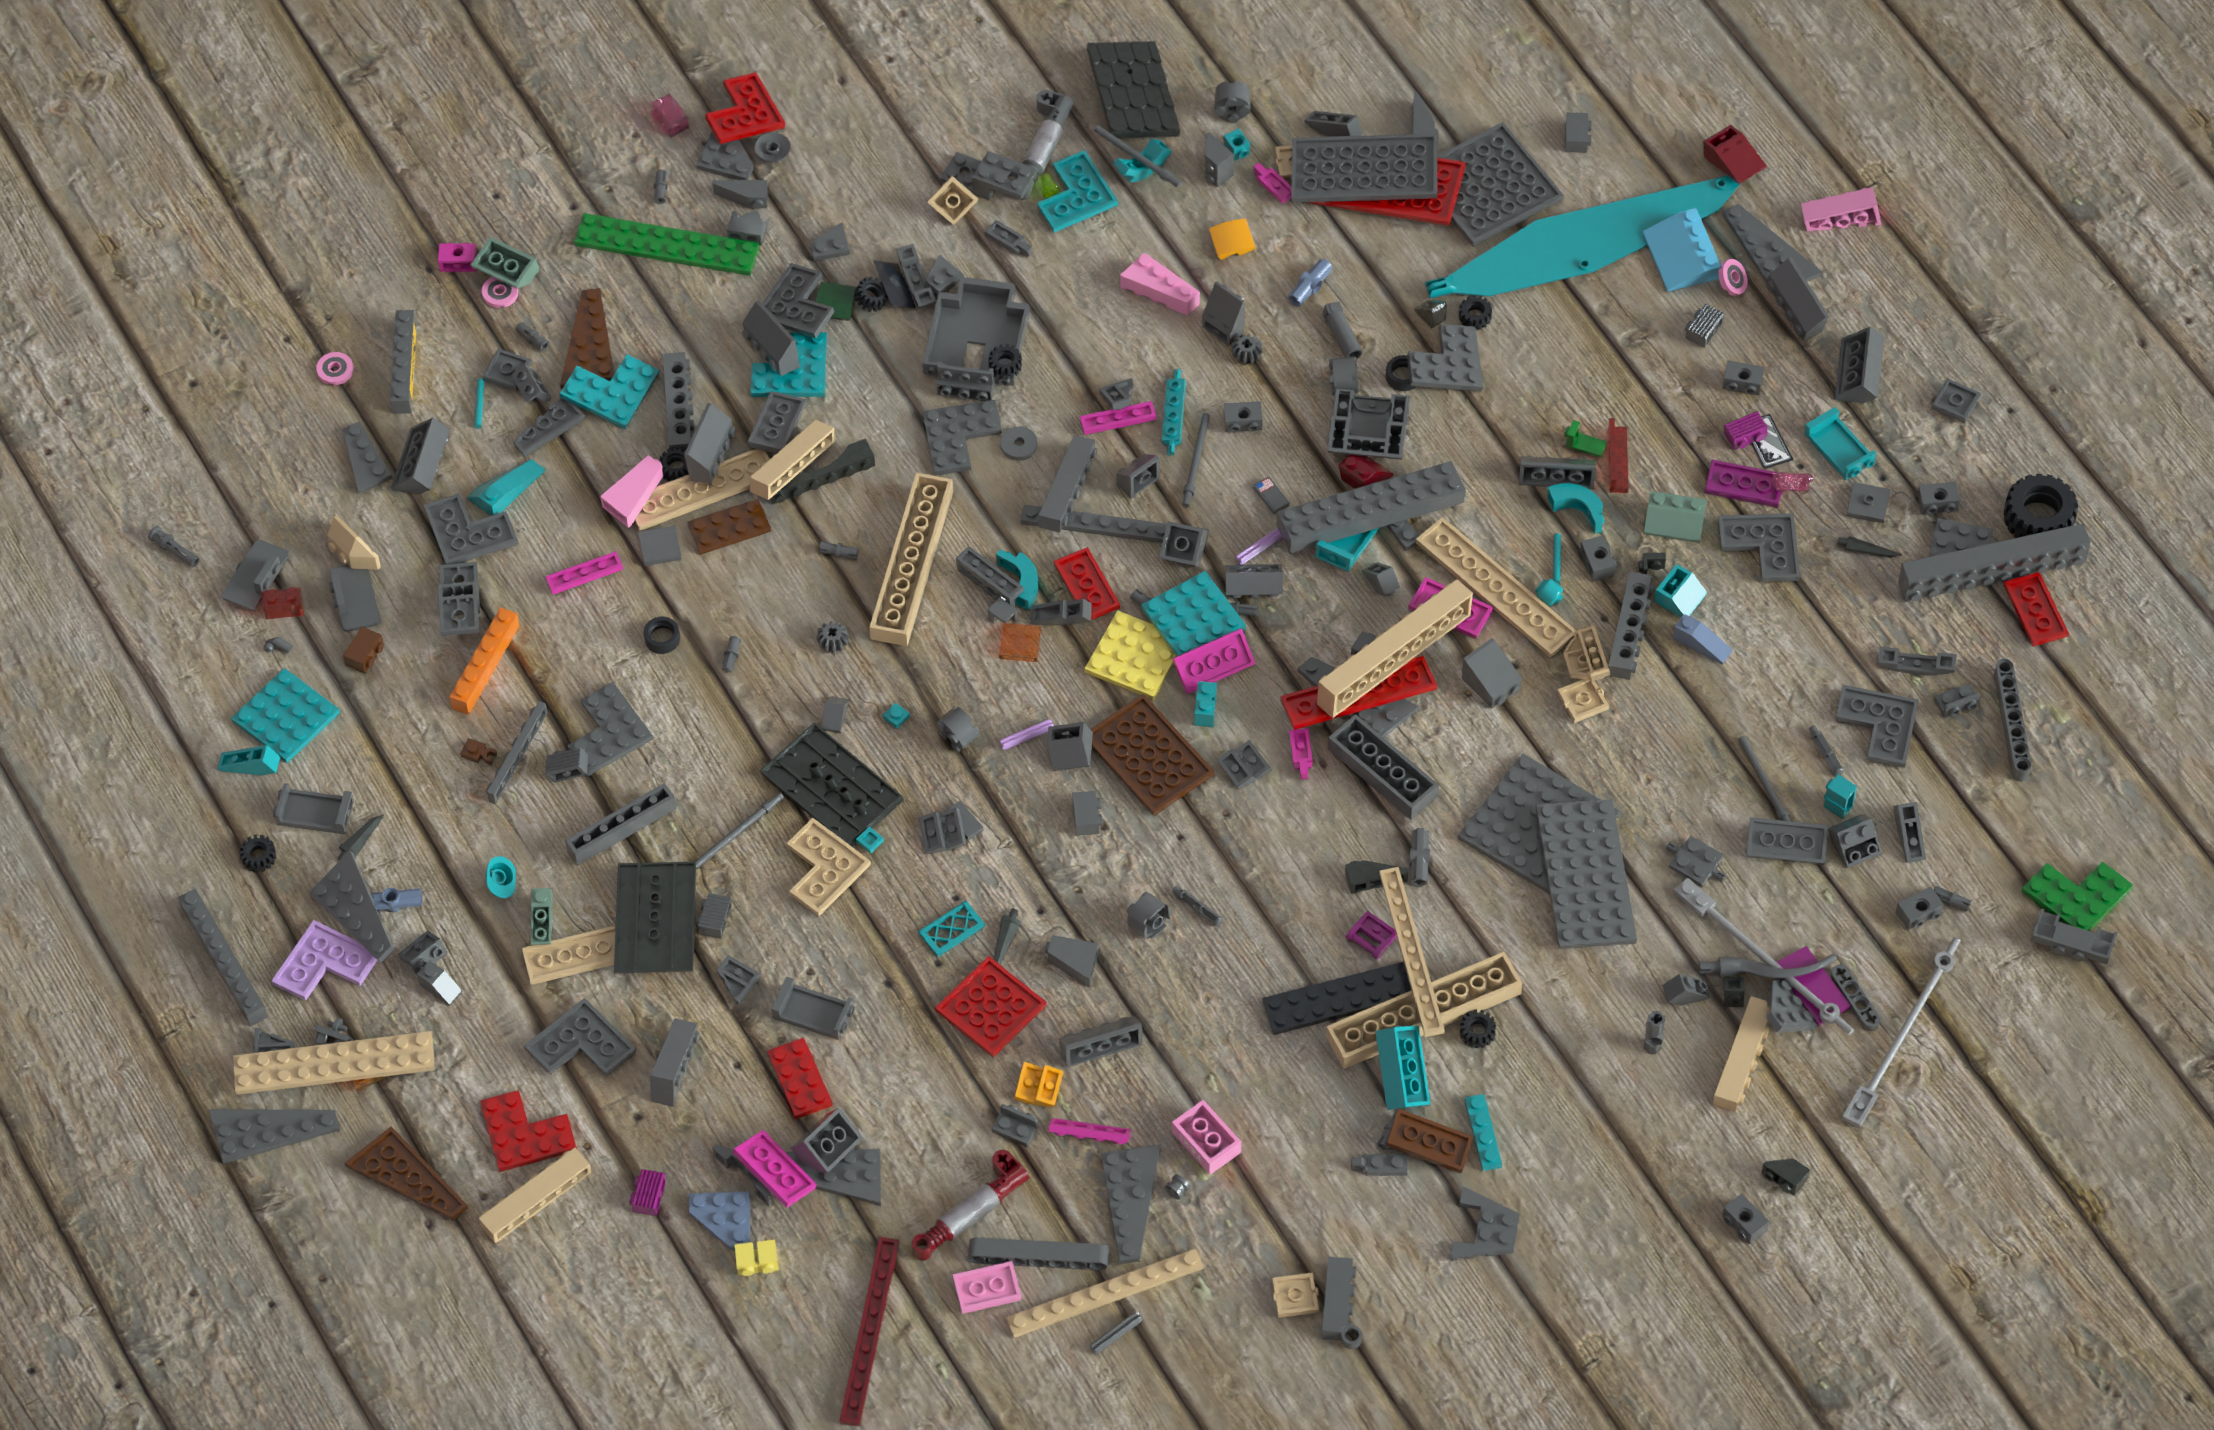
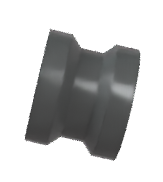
M1175 1174L1172 1177V1181L1167 1183L1164 1188L1171 1197L1179 1200L1182 1197V1193L1188 1191L1190 1185L1182 1176Z

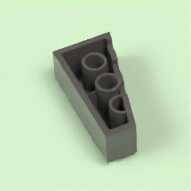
M674 1019L650 1075L651 1102L674 1107L689 1060L694 1053L695 1043L699 1042L700 1032H698V1023Z

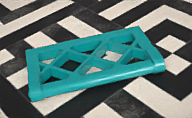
M965 900L926 927L920 929L918 934L935 955L940 957L986 925ZM962 909H965L967 912V916L955 915ZM952 918L951 926L939 925ZM954 919L966 920L965 928L953 927ZM968 920L975 921L976 925L967 929ZM936 928L935 937L929 936L927 932ZM938 930H950L949 939L937 937ZM952 931L964 932L956 938L951 939ZM936 941L948 942L941 948H938L936 945Z

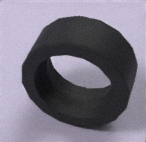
M1398 355L1392 358L1386 367V381L1389 386L1398 391L1414 389L1416 386H1410V379H1398L1392 373L1394 369L1399 367L1408 368L1407 355Z
M664 616L655 617L648 621L644 627L645 644L650 651L658 654L670 653L679 645L680 631L678 624L673 619ZM660 628H667L673 632L672 638L665 642L652 640L651 634Z

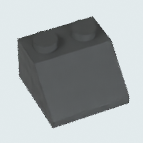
M1208 133L1206 136L1205 177L1209 183L1219 187L1233 177L1234 154L1212 134Z
M1144 454L1140 458H1136L1132 464L1120 469L1116 474L1117 485L1132 499L1160 479L1159 457L1157 455Z

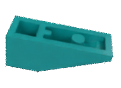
M268 745L221 753L217 770L260 776L277 772L280 756Z

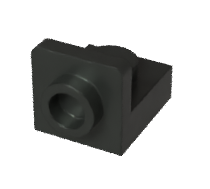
M1665 552L1642 553V561H1638L1639 572L1647 574L1648 569H1664L1666 561Z
M1724 977V1006L1743 1007L1745 994L1744 978Z

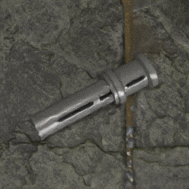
M155 526L149 532L148 539L158 543L161 549H168L191 567H195L199 563L200 558L198 556H195L177 543L171 534L163 532L160 526Z

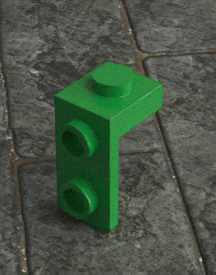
M1573 420L1571 426H1567L1564 437H1567L1566 447L1596 457H1602L1607 441L1579 433L1580 422Z

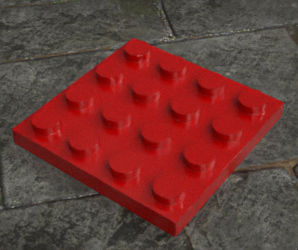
M988 956L935 1007V1011L994 1058L1047 1006V1002Z

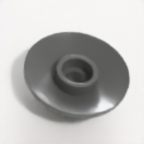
M776 132L762 135L755 143L756 155L765 162H779L785 159L791 150L789 139L783 134Z

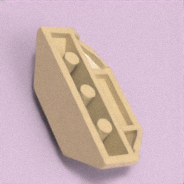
M336 513L333 514L327 535L329 540L328 547L331 552L336 553L341 562L347 564L351 569H380L378 555Z
M1595 625L1577 630L1574 638L1569 642L1563 653L1571 678L1593 681L1609 676L1610 671Z

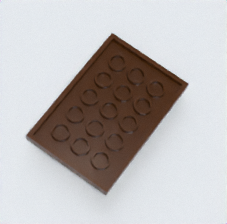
M1144 694L1090 729L1093 732L1092 749L1153 816L1215 775V771Z

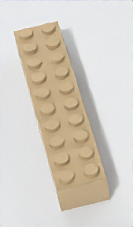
M916 473L869 627L871 640L908 646L953 495V479Z
M1457 579L1452 583H1448L1438 594H1433L1427 602L1420 604L1411 614H1406L1400 622L1393 624L1384 634H1379L1373 642L1363 646L1361 651L1351 655L1345 663L1336 666L1330 674L1324 675L1318 683L1317 705L1332 718L1337 716L1468 618L1471 614L1473 592Z
M1505 952L1431 982L1444 1027L1463 1019V1016H1467L1469 1011L1473 1014L1474 1010L1477 1009L1478 1013L1481 1010L1516 997L1522 991V981ZM1412 990L1326 1026V1038L1343 1069L1379 1055L1376 1042V1031L1393 1027L1419 1026L1420 1036H1424Z

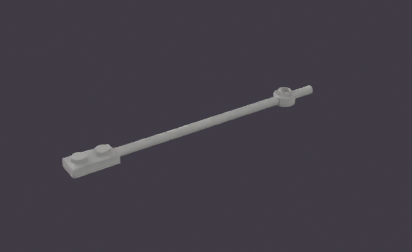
M1689 878L1674 889V894L1699 916L1703 917L1707 913L1764 963L1771 967L1782 968L1714 909L1716 901ZM1794 977L1783 978L1820 1010V1019L1824 1023H1835L1848 1035L1853 1033L1854 1029L1839 1017L1840 1009L1836 1004H1824Z
M1954 937L1946 952H1940L1935 956V971L1867 1088L1861 1085L1842 1116L1843 1121L1859 1129L1878 1098V1094L1874 1090L1941 974L1952 970L1954 965V957L1952 955L1961 942L1959 938Z

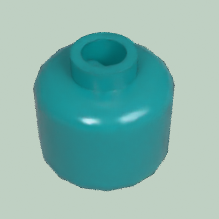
M1544 579L1535 590L1537 592L1536 597L1548 607L1553 604L1558 605L1564 597L1561 595L1563 587L1553 579Z

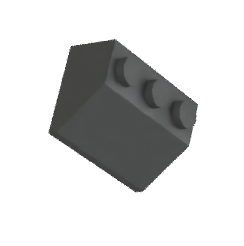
M1282 564L1225 565L1226 595H1230L1231 598H1239L1241 595H1249V597L1256 598L1265 594L1268 597H1278L1279 594H1283Z
M838 1107L825 1114L791 1149L803 1164L827 1174L863 1137Z

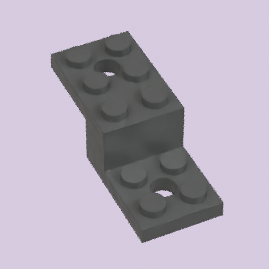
M987 151L982 161L956 152L940 179L941 183H945L953 176L972 194L986 200H990L995 190L1021 200L1035 178L1037 169ZM962 171H968V172H969V174H966V175H962V174H960V173H961ZM1011 176L1017 177L1015 180H1009L1008 178Z
M477 562L439 565L440 584L438 585L441 637L479 633L478 613H480ZM463 579L464 582L455 583V580ZM456 615H464L462 619L454 618Z

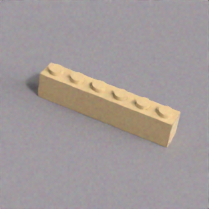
M818 420L808 425L805 430L751 475L749 479L750 492L767 500L773 497L834 443V427Z
M1750 997L1716 1089L1713 1105L1736 1112L1738 1105L1742 1106L1745 1094H1743L1744 1088L1748 1089L1751 1082L1749 1074L1750 1072L1754 1073L1756 1069V1055H1761L1763 1049L1762 1039H1767L1770 1029L1767 1028L1768 1023H1770L1766 1018L1769 1011L1767 1001Z
M576 1148L566 1151L559 1160L548 1164L545 1170L533 1175L526 1184L517 1187L507 1198H502L492 1209L484 1211L479 1217L481 1228L494 1243H497L591 1174L589 1162Z

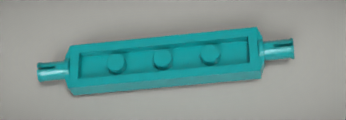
M1174 369L1173 379H1167L1162 443L1168 446L1167 455L1169 456L1175 454V446L1181 444L1186 380L1181 378L1180 369Z

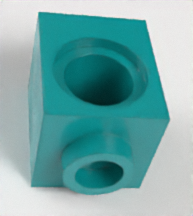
M1239 128L1224 135L1223 145L1234 154V161L1245 158L1250 154V143Z

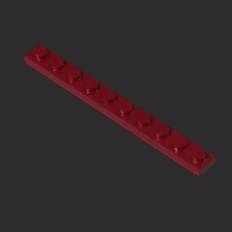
M879 1237L839 1420L840 1424L857 1427L861 1425L899 1249V1239Z

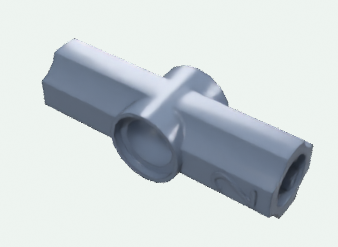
M1319 259L1309 272L1305 271L1301 275L1298 285L1288 295V299L1294 306H1301L1312 293L1316 294L1319 291L1323 280L1333 270V266L1328 260Z
M387 888L383 892L371 893L377 910L387 909L389 912H397L401 908L417 907L423 904L421 888L409 890Z

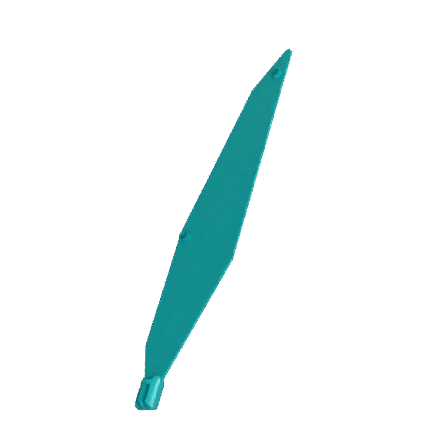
M1724 176L1539 219L1449 276L1425 281V287L1430 299L1452 293L1489 297L1592 273L1648 246L1643 236V231L1679 212L1696 208L1700 218L1703 219L1719 211L1740 184L1729 176Z

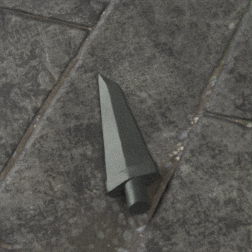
M1849 536L1848 539L1839 537L1837 542L1839 545L1846 546L1845 550L1886 557L1902 555Z
M384 815L371 818L348 840L341 844L339 849L342 853L337 859L340 860L349 850L353 852L356 858Z
M1011 908L1009 916L1002 915L994 955V960L1000 965L1021 924V921L1016 919L1018 910Z

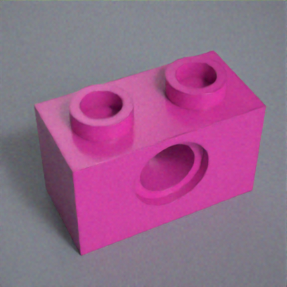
M439 243L438 264L440 272H476L477 269L471 267L472 262L478 255L476 243Z

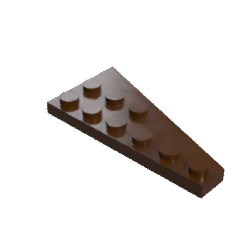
M600 288L583 290L581 292L560 383L561 389L565 386L576 366L608 381H611L614 376Z
M392 1126L345 1162V1167L452 1221L468 1209V1205Z

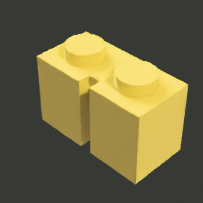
M775 1240L757 1242V1249H753V1242L735 1244L738 1275L750 1276L754 1273H772L779 1270Z

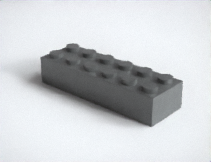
M1356 714L1328 737V750L1410 820L1438 797L1439 784Z

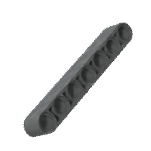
M2003 658L1996 664L1994 679L2011 774L2016 781L2022 782L2029 777L2031 759L2014 665L2009 659Z
M975 1237L969 1240L968 1261L975 1264L991 1265L1012 1261L1013 1266L1105 1270L1108 1266L1109 1248L1103 1244Z

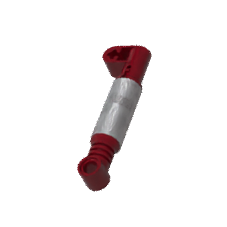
M1007 1150L996 1151L992 1157L993 1171L998 1178L991 1183H985L962 1202L954 1206V1208L946 1212V1214L938 1218L935 1225L927 1230L926 1233L916 1235L912 1239L914 1258L920 1261L929 1259L936 1248L946 1241H952L983 1218V1216L1002 1203L1003 1198L1029 1180L1030 1177L1026 1169ZM921 1245L926 1246V1248L920 1249L918 1247Z

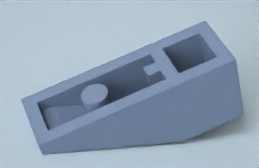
M1685 613L1675 626L1674 640L1722 665L1732 653L1733 649L1708 627Z

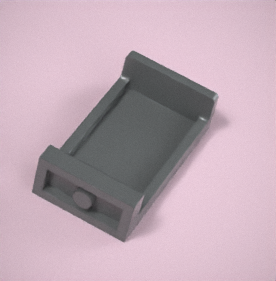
M284 783L283 788L278 793L279 803L278 806L274 807L273 817L276 818L277 825L346 834L354 805L353 794L350 791H344L343 796L294 790L290 789L287 783Z
M786 976L771 1010L773 1019L839 1040L841 1034L846 1032L847 1020L853 1016L855 1006H853L852 998L848 997L847 1001L831 997L795 985L794 979Z

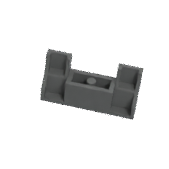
M2041 909L2031 941L2049 946V951L2057 955L2071 957L2076 961L2087 962L2088 959L2108 964L2118 932L2111 933L2098 927L2097 933H2093L2058 922L2060 914L2056 916L2046 913L2044 909Z

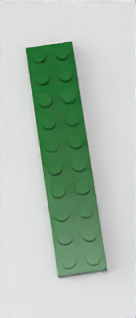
M583 213L574 240V245L578 247L751 276L759 250L758 242Z

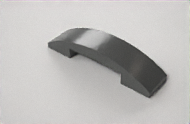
M914 244L896 248L905 280L918 308L936 304L931 287L925 286L926 278L920 266Z
M1880 647L1878 665L1902 673L1943 675L1955 672L1957 654L1938 652L1937 656L1899 653V648Z
M720 1145L712 1147L713 1155L727 1169L734 1164L755 1183V1194L768 1206L772 1204L770 1191L733 1154L732 1149Z

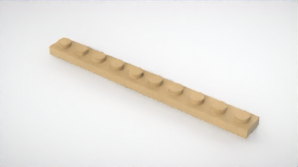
M1399 867L1380 870L1379 876L1424 1036L1444 1034L1443 1022Z
M1195 1248L1006 1317V1321L1013 1338L1202 1270L1203 1264Z

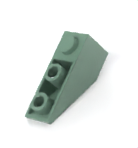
M551 888L531 889V945H550L553 923V893Z

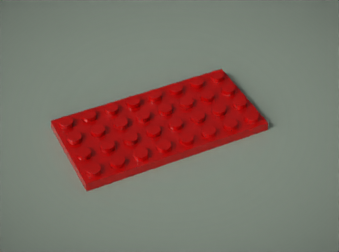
M1437 158V198L1308 203L1449 226L1466 164L1462 161Z

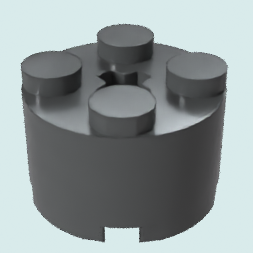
M1225 81L1217 85L1214 95V113L1231 123H1236L1238 119L1247 116L1250 113L1249 87L1240 81H1234V83Z
M1356 357L1329 359L1331 370L1329 374L1330 384H1334L1332 385V395H1335L1336 388L1354 390V394L1358 393L1359 381Z
M956 706L936 722L937 727L940 729L938 731L939 735L944 740L949 739L952 742L951 746L956 752L963 750L980 735L977 726L972 727V719L961 708H956Z
M1144 892L1141 898L1127 909V914H1129L1127 919L1128 926L1146 939L1148 937L1153 939L1167 926L1164 922L1166 918L1170 920L1171 908L1154 895Z

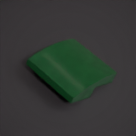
M821 282L816 302L833 307L834 314L831 316L832 319L850 321L856 297L854 292L857 287Z

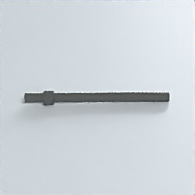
M1099 125L1095 126L1094 131L1158 174L1160 179L1170 182L1177 188L1181 186L1182 182L1172 176L1170 171L1167 169L1163 170Z
M1203 413L1188 481L1183 490L1184 499L1182 506L1185 508L1190 506L1191 497L1195 493L1194 484L1210 418L1208 413Z
M1741 736L1738 740L1774 805L1778 819L1791 821L1787 809L1783 808L1746 737Z
M779 792L769 801L766 800L760 805L761 808L695 860L696 869L765 813H770L774 806L784 799V796Z

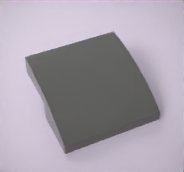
M1250 740L1235 751L1230 749L1217 759L1238 789L1253 783L1272 771Z
M953 808L942 813L933 812L919 817L926 854L948 851L967 845L960 809Z

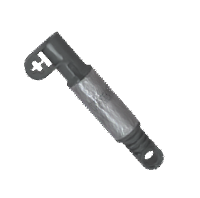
M1042 90L1037 94V111L1048 117L1041 123L1022 164L1036 168L1037 174L1021 200L1031 197L1032 188L1038 176L1044 172L1063 133V125L1074 104L1073 100L1066 95L1049 90Z

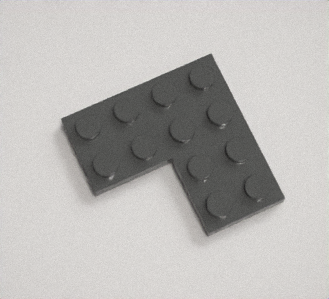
M790 263L762 303L786 330L812 338H817L834 314L833 307L807 300L822 279V273Z
M1440 324L1438 330L1441 354L1408 351L1407 362L1410 386L1482 391L1483 382L1476 327Z
M996 400L922 411L935 476L971 470L966 439L1002 434Z
M460 494L424 505L426 515L446 565L462 563L518 545L517 537L506 511L470 522Z
M1794 514L1718 516L1721 551L1759 550L1762 582L1800 581Z
M611 682L580 700L582 706L598 728L567 745L568 750H571L572 747H581L588 754L587 776H590L652 741L653 735L614 682Z
M1843 685L1835 720L1873 728L1867 756L1868 761L1905 768L1919 700Z
M585 998L524 1045L525 1050L550 1075L580 1051L605 1076H608L636 1053V1048Z

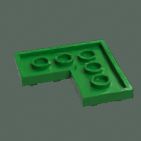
M2103 861L2078 886L2050 864L2046 863L2022 887V892L2049 913L2056 916L2060 914L2059 920L2062 923L2091 931L2133 888V884Z

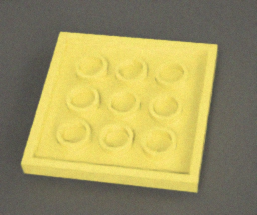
M1117 610L1087 663L1085 673L1139 695L1144 694L1147 698L1154 700L1174 665L1172 658L1176 657V655L1153 624Z

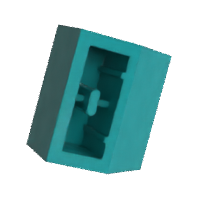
M1676 564L1656 589L1654 602L1679 617H1682L1684 613L1690 616L1707 595V592L1692 572Z

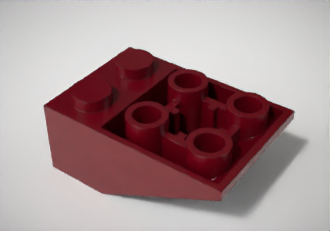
M1732 125L1703 141L1704 158L1738 184L1767 168L1765 162L1743 133Z

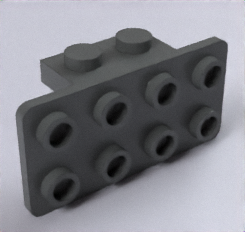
M256 540L222 593L223 600L251 611L255 610L289 557V551L263 540Z
M348 565L331 569L332 582H329L331 593H335L336 597L332 598L335 609L339 608L344 631L349 632L358 630L361 627L366 628L379 625L381 620L369 570L351 569Z

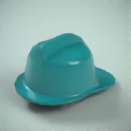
M501 856L494 857L489 861L485 874L488 889L499 898L511 897L515 891L516 869L513 863Z

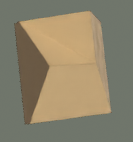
M951 176L927 202L950 223L955 225L979 199Z

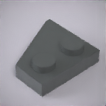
M843 223L836 225L810 243L814 261L850 255Z
M939 255L926 279L925 286L931 287L932 292L938 296L939 292H945L960 283V279L964 277V274Z
M1130 378L1099 388L1100 396L1113 410H1120L1131 405L1134 386L1133 379Z
M729 955L717 968V974L737 1005H740L761 978L760 973Z
M255 1028L254 1053L295 1048L293 1041L282 1039L273 1033L270 1035L263 1032L260 1028Z

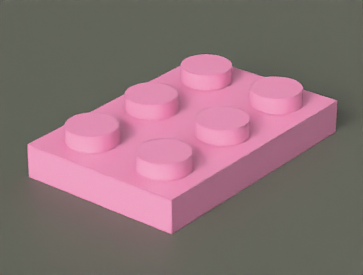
M1012 1261L953 1274L962 1314L1022 1300Z

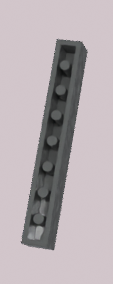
M193 889L179 896L181 909L249 1025L252 1026L268 1018L264 1004L197 890Z

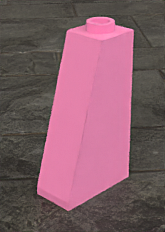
M649 455L600 496L602 507L629 528L663 477L661 462Z

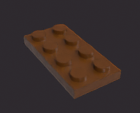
M759 499L688 521V527L700 555L771 532V527Z
M1398 1108L1386 1146L1461 1174L1473 1136Z

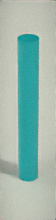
M484 379L477 380L474 427L477 429L481 428Z
M1555 533L1553 536V580L1560 584L1561 534Z

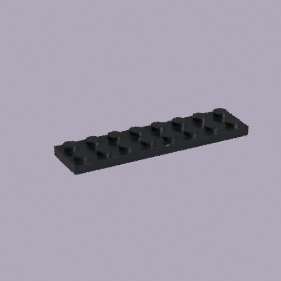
M1404 962L1264 997L1262 1002L1273 1035L1357 1014L1411 991V986Z

